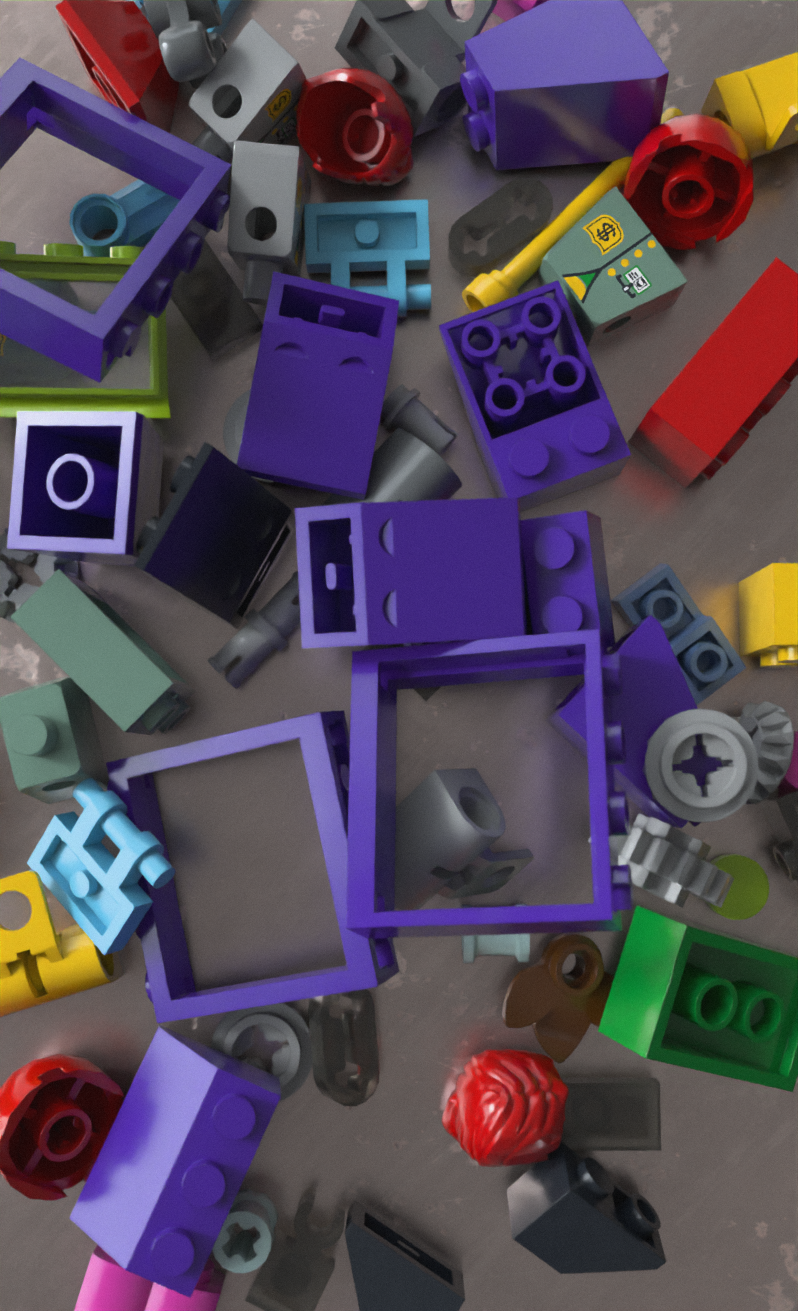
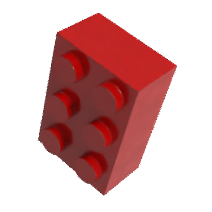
M776 257L651 406L629 439V444L684 488L699 474L710 480L722 465L725 466L750 436L749 432L778 403L791 387L790 383L798 375V273Z

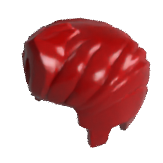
M338 68L304 80L297 106L296 131L299 143L314 164L312 166L315 169L348 184L362 185L365 183L368 186H378L381 183L383 186L388 187L398 183L411 172L414 164L411 147L414 129L411 125V118L401 96L384 77L366 69Z
M487 1049L482 1053L472 1055L471 1060L463 1065L464 1071L458 1076L455 1084L456 1089L449 1096L442 1116V1124L447 1133L459 1142L461 1148L472 1159L477 1161L480 1166L507 1167L548 1160V1154L558 1148L562 1139L565 1104L569 1095V1088L561 1079L553 1060L546 1055L519 1049Z

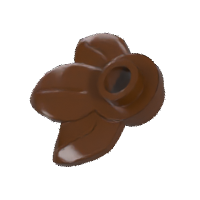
M563 933L556 936L546 945L539 963L522 969L517 973L504 997L502 1008L504 1025L508 1028H523L532 1025L538 1043L549 1057L558 1064L563 1063L578 1047L590 1024L597 1027L600 1025L614 977L604 971V963L598 946L590 938L579 933ZM570 954H574L576 958L574 969L568 974H563L562 967L564 961Z

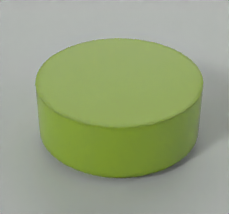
M724 854L709 862L735 878L722 907L705 901L712 911L731 920H744L753 917L762 910L769 896V881L764 869L756 861L739 854Z

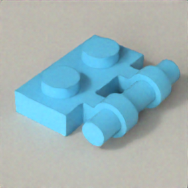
M428 199L304 204L307 273L331 272V285L399 300L397 317L407 316V310L431 309V284L406 285L405 271L430 269ZM387 271V285L351 286L350 272Z
M88 778L80 782L72 793L73 797L84 808L81 816L78 817L74 811L54 815L27 864L40 875L41 881L103 955H107L124 949L153 903L151 898L137 884L141 876L143 875L157 889L172 879L175 869L162 856L164 846L150 831L141 832L126 816L127 806L114 791H104L93 778ZM106 834L121 850L116 859L101 843Z

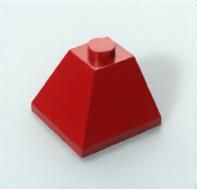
M64 0L56 5L55 8L87 76L105 101L170 133L180 82L174 81L170 76L161 54L159 41L152 26L135 2L122 0Z

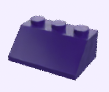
M159 1024L69 1219L126 1271L191 1298L281 1098L279 1077Z

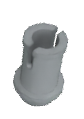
M401 384L383 402L381 416L385 419L383 426L387 430L392 427L395 429L403 428L432 448L439 456H442L459 434L455 430H451L418 399L421 393L416 388L409 391Z

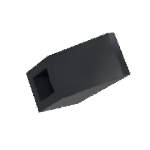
M560 1142L558 1148L548 1154V1160L537 1162L506 1189L512 1239L560 1274L657 1270L666 1263L658 1231L661 1223L652 1205L642 1195L638 1193L631 1195L611 1180L606 1170L596 1160L590 1157L582 1158L563 1142Z

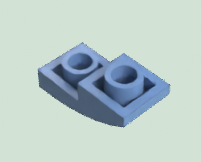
M658 564L611 600L630 628L649 615H652L661 623L696 705L747 668L713 617L701 613L669 564Z

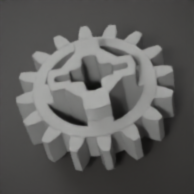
M638 813L633 826L630 825L629 835L617 836L619 865L630 864L634 885L683 908L689 893L715 906L722 907L735 878L705 861L711 849L708 844L654 817L649 818Z

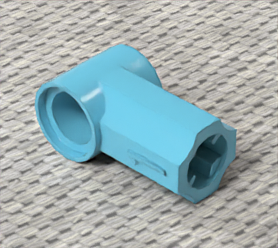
M138 179L110 196L93 193L81 198L74 205L70 213L69 225L78 245L83 246L84 256L110 257V247H143L148 244L180 200ZM101 230H116L115 233L107 239H92L93 236Z

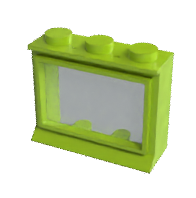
M0 241V268L95 315L145 247L114 246L110 247V257L84 256L82 245L49 243L43 245V255L16 254L15 243ZM166 308L158 318L149 315L141 326V336L131 358L126 355L122 359L119 358L101 383L0 333V418H17L18 411L138 412L146 418H171L168 400Z

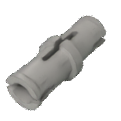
M297 571L293 573L292 578L259 612L252 609L245 616L249 622L213 657L211 656L207 660L220 674L237 656H241V659L233 668L224 675V679L235 689L241 685L240 683L274 648L280 652L288 644L284 638L301 622L300 600L295 605L292 604V600L299 594Z

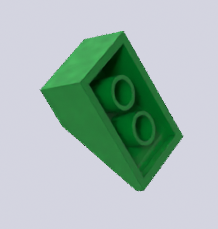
M636 905L598 1031L645 1059L793 1092L798 1077V956L689 920Z

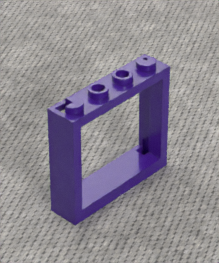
M19 57L0 78V170L38 128L180 200L95 315L0 268V333L101 383L119 358L122 359L124 355L131 358L141 336V326L149 315L158 318L163 313L170 300L174 280L181 271L186 274L192 272L201 256L204 239L210 230L218 233L223 228L225 213L230 208L231 196L227 193L231 164Z
M600 629L352 651L346 929L367 939L622 931L621 910L633 909V881L630 864L619 865L617 836L629 835L630 817L626 791H615L614 764L626 763V741L623 721H612L611 696L622 695L623 680L619 653H608ZM584 675L594 903L395 910L397 690Z
M344 710L317 712L106 763L109 776L107 791H114L126 804V816L141 832L150 831L164 846L162 856L170 863L153 773L300 740L347 963L345 966L196 991L174 878L172 877L164 886L155 889L142 875L137 884L151 898L153 903L136 928L135 933L141 939L147 970L145 989L148 998L154 1005L157 1024L378 987L400 972L393 938L367 939L345 928L350 737Z

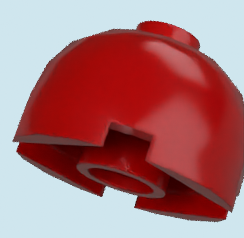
M699 113L675 116L653 128L636 147L625 179L624 198L661 246L679 250L695 249L697 240H706L715 235L717 243L729 237L746 220L753 203L754 173L751 152L740 133L717 117Z
M56 1054L31 1060L14 1071L0 1087V1173L10 1187L29 1199L55 1201L68 1197L63 1190L74 1187L83 1180L86 1183L123 1104L122 1097L124 1095L120 1086L92 1062L83 1057L66 1054Z

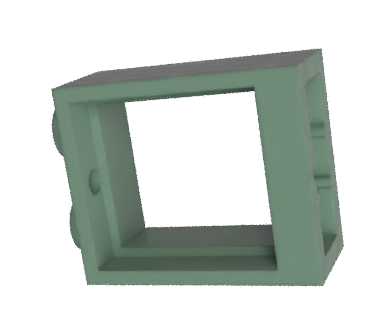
M58 569L10 617L124 732L153 735L159 730L162 734H166L190 711L191 707L186 701L195 690L92 587Z

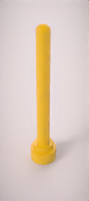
M669 108L662 113L660 124L675 116L684 114L678 108ZM624 157L613 161L502 271L493 270L490 274L481 273L462 291V298L471 313L519 295L517 290L541 267L542 259L546 253L608 191L615 186L620 190L625 185L632 157Z

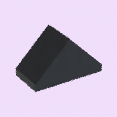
M356 1200L353 1202L347 1214L345 1239L359 1310L459 1311L465 1301L463 1273Z

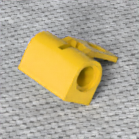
M798 52L743 71H736L715 78L701 109L703 115L717 117L740 133L751 152L752 159L780 150L790 144L798 143Z
M28 870L0 879V896L7 891L21 892L28 898L32 910L30 920L21 929L11 930L0 924V1017L115 982L124 975L118 951L103 955L77 923L64 928L62 931H55L41 877L36 871Z

